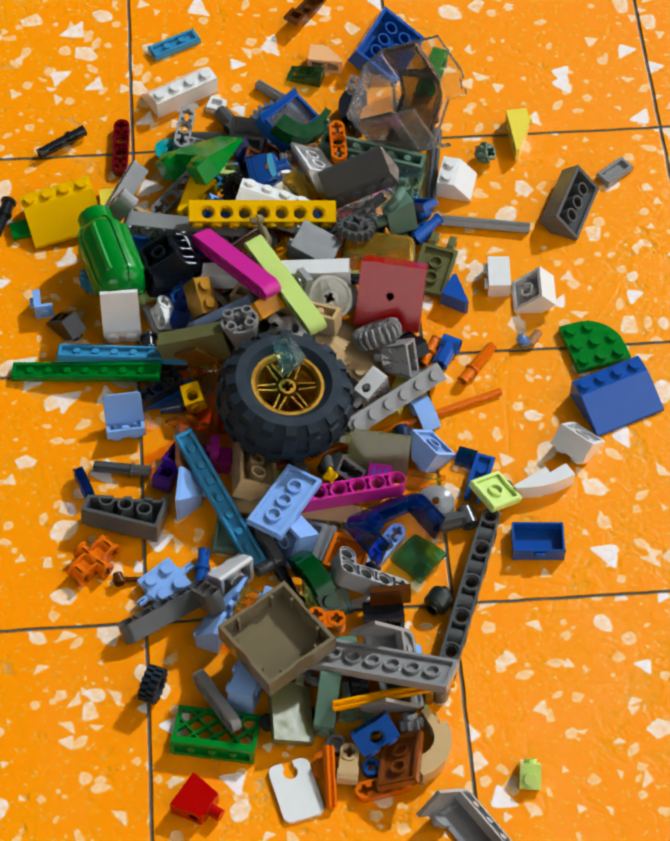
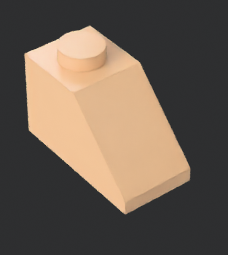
M310 44L308 71L342 74V59L328 46Z

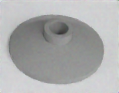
M428 486L421 490L416 498V510L420 517L427 522L437 523V515L453 512L455 508V500L452 493L443 486ZM437 499L439 503L433 504L432 500Z

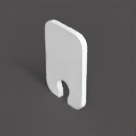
M304 758L292 760L293 767L298 772L297 776L293 779H288L283 775L284 768L282 763L271 767L269 770V778L282 817L289 824L320 816L324 812V804L310 763Z

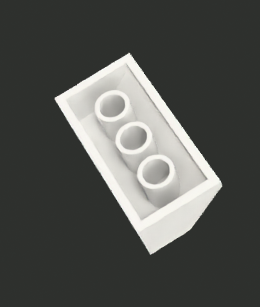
M201 67L141 94V97L157 118H161L218 92V78L210 67Z
M243 178L235 200L309 199L304 196L293 195L286 190L275 189L267 184L257 183L253 179ZM242 211L239 213V216L249 217L247 212ZM265 212L257 213L262 215L264 218L267 217V214ZM277 212L276 216L282 219L285 217V214ZM301 212L294 213V216L298 219L304 217ZM277 226L278 229L293 233L295 228L286 229L284 226Z

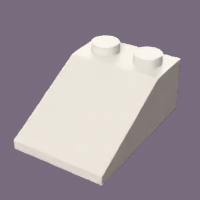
M137 289L99 292L104 343L140 341L142 333Z

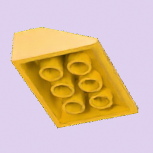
M89 175L19 196L36 249L78 237L80 229L78 223L79 215L86 208L98 205Z

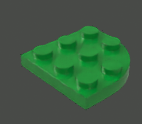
M580 321L559 326L558 331L577 374L610 367L631 358L622 337L605 324L594 321Z

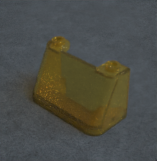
M375 232L374 238H370V241L364 240L363 243H354L353 240L347 242V239H343L340 258H349L351 271L358 267L360 258H364L365 255L415 262V241L409 236Z

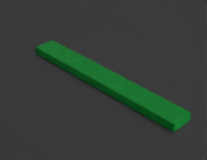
M13 362L10 378L11 381L160 382L162 363Z

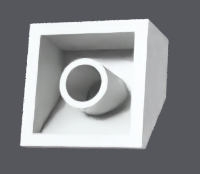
M443 156L436 183V196L471 202L477 173L462 159Z
M539 266L513 281L514 312L543 313L556 306L554 275Z
M573 421L562 423L550 444L555 446L554 449L559 453L569 455L573 462L583 464L589 462L606 441Z
M242 553L228 557L223 564L209 571L207 582L218 587L222 597H224L243 576L248 577V583L254 579L253 558Z

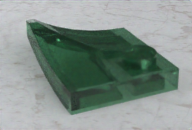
M415 534L390 557V561L422 584L446 557L447 553L432 542Z

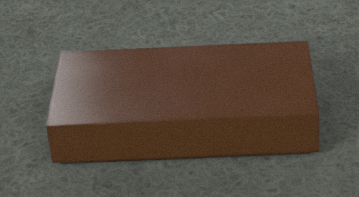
M410 584L370 587V606L411 603Z

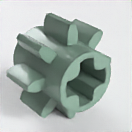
M486 141L480 142V145L475 146L474 155L477 162L488 164L490 160H495L496 150L493 144H488Z

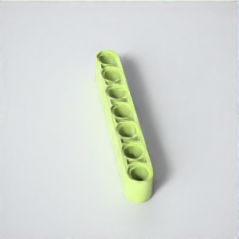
M260 234L245 242L244 247L252 260L278 280L281 285V292L279 294L306 333L313 336L327 328L323 316L264 237Z

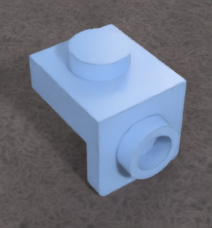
M32 290L33 298H29L30 308L35 311L36 319L53 317L52 303L42 304L40 290Z

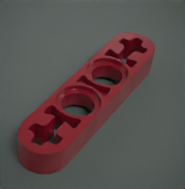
M124 119L117 120L114 123L112 172L117 177H122L129 166L130 125ZM119 139L126 140L124 143L117 142ZM117 153H125L122 157L116 156ZM119 163H122L121 169H119Z

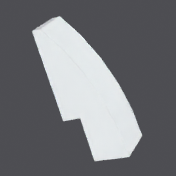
M566 463L551 472L544 467L515 484L514 489L522 498L552 494L573 485L575 473Z

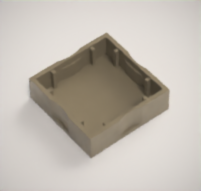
M285 581L262 595L253 605L242 609L218 626L220 640L269 696L336 650V637L318 617L305 607L301 598Z

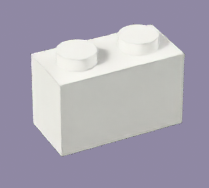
M487 256V264H483V275H487V278H484V289H487L488 297H510L511 276L509 256Z

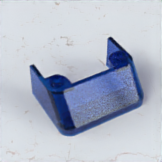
M413 493L389 498L349 516L345 528L377 565H380L389 546L388 541L379 533L385 523L410 513L433 539H436L446 517L425 495Z

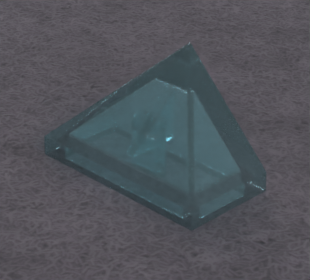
M289 333L272 342L280 372L283 376L298 368L306 357Z

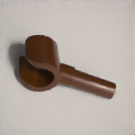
M121 571L113 573L112 579L117 587H121L127 582H137L140 577H124Z

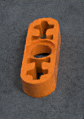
M334 120L329 124L331 160L334 164H338L347 160V144L344 123ZM335 128H338L339 134H336ZM336 140H340L343 143L340 145H336L333 142ZM340 151L341 157H338L337 152Z
M377 777L358 783L355 788V797L361 803H369L411 792L415 785L390 789L386 792L379 791L377 788ZM374 785H376V794H374L373 790ZM365 788V790L368 791L367 796H364V793H361L362 789Z

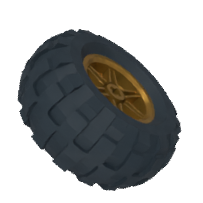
M279 330L276 334H270L266 331L253 336L251 341L246 340L231 352L230 357L223 362L215 389L217 415L220 421L222 420L227 434L234 442L241 443L242 449L252 456L256 454L264 456L266 461L279 463L280 460H288L289 464L305 461L309 456L314 458L329 450L331 444L338 442L345 433L353 412L352 408L355 400L354 387L350 383V374L341 359L337 360L334 350L326 343L320 345L315 342L314 336L304 332L303 336L294 335L292 330Z

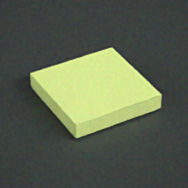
M499 471L471 480L468 484L491 513L517 504L522 500L521 495Z

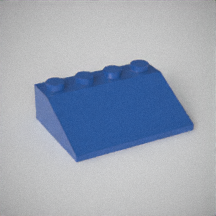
M385 6L376 15L347 61L362 72L395 84L425 37Z
M639 356L602 369L571 383L570 396L598 437L664 411L648 369Z

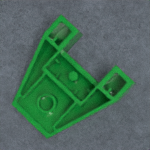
M217 136L163 153L154 164L165 181L175 182L188 170L195 184L207 185L220 173L243 140L241 137Z

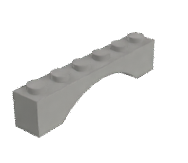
M436 362L428 365L390 392L352 413L345 433H350L354 428L367 430L446 380L447 378L439 364Z

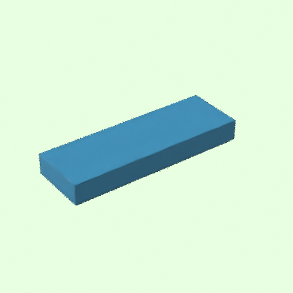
M192 28L148 46V51L155 61H159L200 44L201 39Z

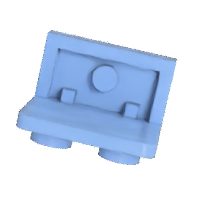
M139 391L103 396L108 440L118 441L125 437L140 438L142 435H146L142 399Z

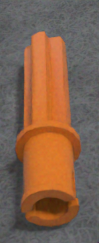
M493 342L487 343L473 361L465 366L466 369L457 377V381L461 385L466 386L474 376L479 374V369L497 349L496 345Z

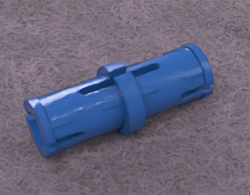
M207 547L198 548L197 563L194 565V570L196 571L194 582L202 579L207 581V574L210 571L209 558L211 550L207 549Z

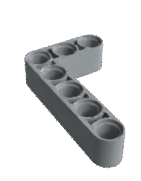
M133 160L127 167L105 203V206L110 208L113 217L119 221L139 201L134 195L148 173V170L136 160Z

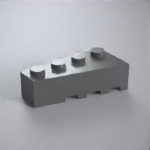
M88 494L81 508L82 524L158 542L169 515V498L152 500V497L132 499V496L114 498L112 495Z

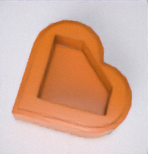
M322 751L314 755V765L312 768L314 777L319 780L324 779Z

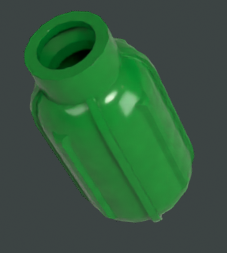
M94 205L86 208L78 217L80 226L77 235L78 251L94 293L100 297L99 292L137 289L138 296L141 295L146 287L144 266L128 226L114 218L110 208L105 205Z

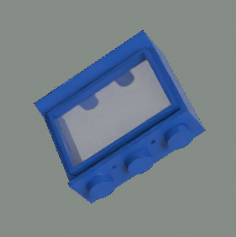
M296 87L262 112L255 122V125L281 153H286L288 150L291 152L290 144L280 141L270 132L284 113L294 121L302 124L312 123L319 116L298 94Z

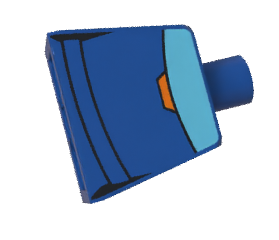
M271 152L245 157L249 178L263 185L273 186L283 180L281 171L290 168L287 158L278 160L277 156Z

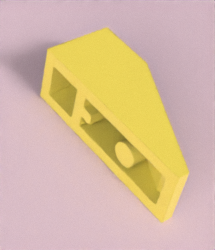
M527 108L506 110L505 125L515 161L519 160L529 133V125H532V117L528 115Z

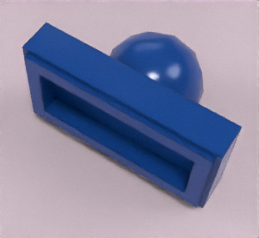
M412 199L417 220L421 222L429 220L432 214L431 208L438 205L437 199Z

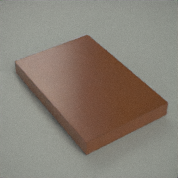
M421 729L401 733L395 743L389 746L386 744L381 747L377 779L379 791L419 784L424 733Z

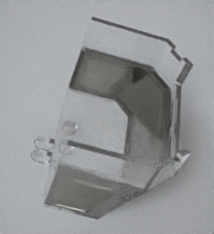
M439 35L384 48L363 65L359 78L355 75L348 77L345 89L348 94L353 96L346 116L363 137L370 142L414 152L433 151L451 147L450 143H439L437 138L449 100L467 96L466 88L463 89L461 80L464 79L463 71Z

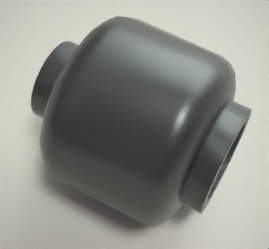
M434 586L424 598L425 609L433 616L444 615L454 602L452 591L446 586Z

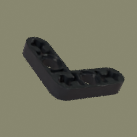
M162 364V370L168 369L169 372L161 373L160 382H153L139 390L143 409L179 391L180 386L184 385L182 374L173 365ZM158 388L164 389L162 392H154Z

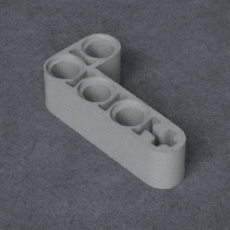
M341 546L330 563L332 580L335 584L370 596V587L409 584L403 578L358 564L355 552L347 546Z

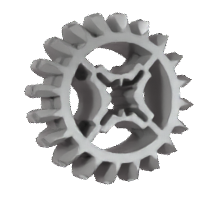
M382 318L356 329L352 333V341L357 350H372L400 338L403 334L402 327L398 318Z

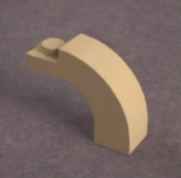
M429 707L421 710L425 728L433 740L431 748L422 754L419 779L422 785L436 778L444 770L450 757L452 734L447 720L440 723L435 712L432 713Z

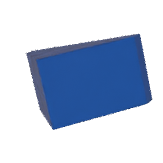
M453 274L441 293V304L459 312L468 313L469 301L457 274Z

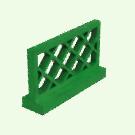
M179 705L173 735H171L170 754L254 764L261 715L236 712L242 724L241 729L244 731L236 737L227 730L213 709ZM182 713H191L194 717L185 721L182 718ZM212 716L215 720L206 724L202 718ZM198 721L203 727L194 732L190 725ZM246 721L256 722L255 726L247 729L243 723ZM219 724L223 730L215 734L210 728ZM185 728L190 733L188 736L178 735V732ZM207 731L211 737L203 739L198 735ZM226 733L232 738L228 742L219 739ZM248 736L252 740V745L243 744L240 740Z

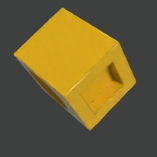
M198 380L180 386L184 405L189 414L199 413L203 409L208 408L203 388Z

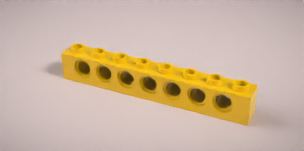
M189 200L188 226H192L195 229H201L204 226H211L213 229H219L222 226H229L231 229L248 226L249 229H254L257 225L250 223V217L257 219L256 215L258 212H265L267 214L263 226H266L267 229H275L277 226L294 229L298 224L301 226L304 220L316 226H321L322 229H331L336 224V200ZM208 211L212 214V217L204 218L202 213ZM226 211L230 214V217L223 218L221 213ZM242 211L247 212L249 217L241 218L239 213ZM283 212L285 217L280 219L276 216V213ZM301 212L304 217L298 219L294 216V213ZM319 212L322 217L316 219L312 213Z

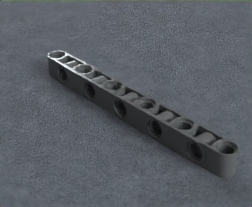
M488 508L482 512L479 525L477 526L439 657L459 660V665L497 535L500 514L498 511L491 513ZM447 654H453L454 657H449ZM449 688L447 694L433 692V701L437 704L445 703L449 698L451 688Z

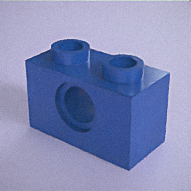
M386 710L350 731L353 741L364 758L368 755L369 757L376 755L380 751L379 748L386 744L389 746L398 740L397 737L400 736L398 729ZM374 731L381 732V737L377 740L370 738L371 733Z

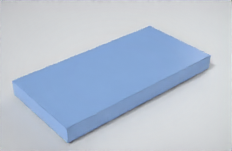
M288 464L247 518L246 524L281 541L322 485V479Z

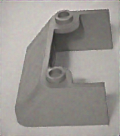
M372 621L349 630L350 634L363 637L364 644L417 653L414 635L407 628ZM379 682L380 691L402 687L401 685ZM423 694L400 699L385 697L359 707L360 711L379 714L384 710L388 714L406 712L422 708L424 699Z
M465 788L437 790L416 813L418 817L429 816L431 818L430 822L436 828H448L458 841H512L477 798Z

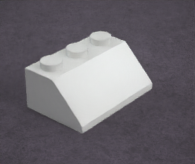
M291 142L290 146L297 163L314 186V189L319 193H324L318 172L333 166L322 149Z

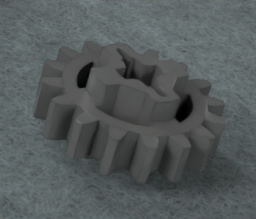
M348 214L347 217L342 215L341 219H337L335 231H337L336 234L340 235L341 239H347V242L353 240L354 243H363L364 240L370 241V238H374L376 226H374V222H370V218H364V215L359 217L357 214Z

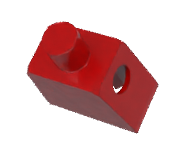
M194 772L170 803L171 813L203 825L209 816L216 821H220L225 813V810L217 806L219 803L217 791Z

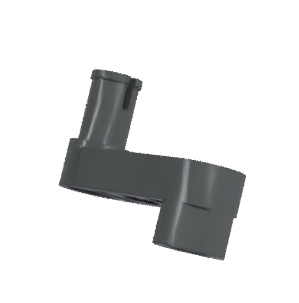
M248 525L249 530L267 559L253 566L255 574L261 577L270 571L275 572L278 567L286 566V560L272 536Z

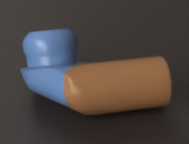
M534 329L529 337H526L525 334H519L516 337L517 344L520 347L534 346L542 336V332L539 329Z

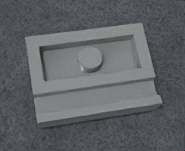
M309 520V524L319 533L311 553L322 564L333 536L337 531V527Z

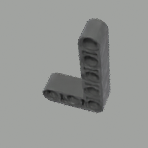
M202 579L187 585L122 620L117 626L125 644L128 645L143 639L198 608L203 609L209 614H217L225 610L227 606L219 588Z

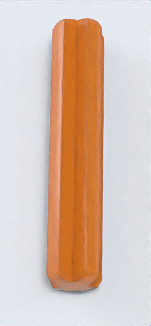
M325 745L322 748L325 807L333 809L337 807L335 748L333 745Z

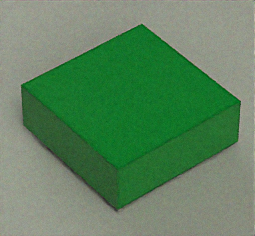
M27 220L9 224L14 241L31 237Z

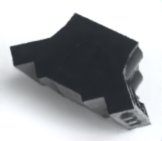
M165 232L139 248V256L144 266L145 289L149 297L158 298L162 291H171V288L184 280H189L191 273H200L203 265L185 233H175L170 236Z

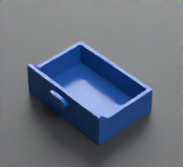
M512 522V560H564L566 549L563 522Z

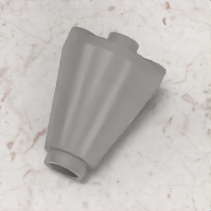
M244 305L223 311L221 327L234 348L246 340L251 341V338L257 335L259 317L256 311L252 309V306Z

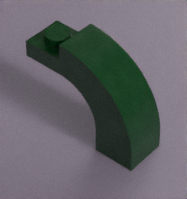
M325 108L315 121L308 124L298 123L284 113L274 125L270 134L287 144L291 142L304 145L312 144L319 140L328 127L326 125L330 121L328 116L331 111Z
M303 550L287 559L294 576L301 578L306 583L318 607H321L324 611H331L342 606L334 590L336 587L321 562L311 552Z

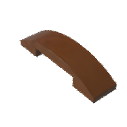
M304 0L296 9L292 7L283 19L297 26L302 25L319 11L326 0Z

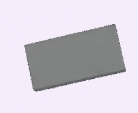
M621 156L598 172L596 179L609 188L631 173L634 166Z

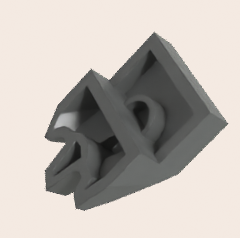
M232 116L229 136L241 137L243 140L233 155L240 151V160L243 161L247 146L262 152L266 136L255 125L257 119Z

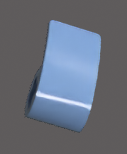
M425 394L408 403L411 414L414 417H418L423 430L433 431L441 427L436 410L428 395Z

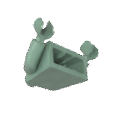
M399 178L397 191L387 202L382 204L383 215L374 218L377 229L386 226L390 234L400 235L406 234L407 231L418 229L414 201L406 192V190L411 188L410 183H407V178Z

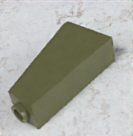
M221 321L158 333V340L155 342L157 352H160L162 358L167 360L225 361L235 349L223 331Z

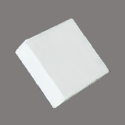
M210 96L205 112L214 114L218 107L227 105V99Z

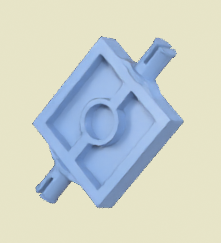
M167 557L137 580V584L145 594L136 601L137 605L142 608L149 601L156 603L191 584L186 574L194 569L193 564L188 562L180 568Z

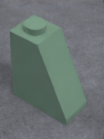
M321 670L313 731L314 734L324 738L335 734L338 711H333L331 702L340 699L342 674Z

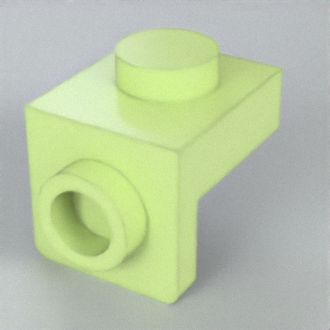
M524 758V761H519V789L541 790L542 764L537 762L535 758Z

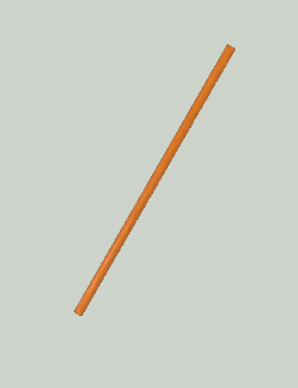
M497 388L436 409V413L439 417L502 395V390ZM416 416L375 431L393 433L392 429L396 425L405 423L410 427L419 424L420 421ZM337 443L331 445L330 449L314 458H311L309 456L304 462H308L323 457L325 454H331L336 451L346 449L349 447V443ZM284 461L276 464V468L282 471L288 464Z

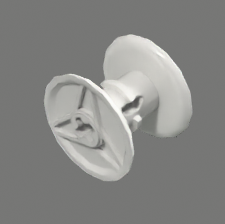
M329 274L320 276L313 281L309 299L314 302L341 308L342 317H345L355 308L358 291L356 285H348L339 276Z

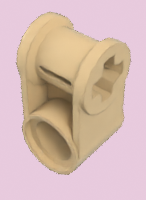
M349 742L343 744L340 749L336 784L357 786L359 778V749L356 744Z

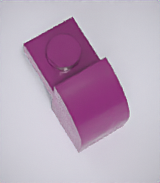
M212 435L210 442L201 446L217 474L229 475L232 465V448L219 447L220 436Z

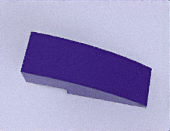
M175 441L162 457L161 465L152 477L151 487L170 493L178 480L179 470L175 463Z

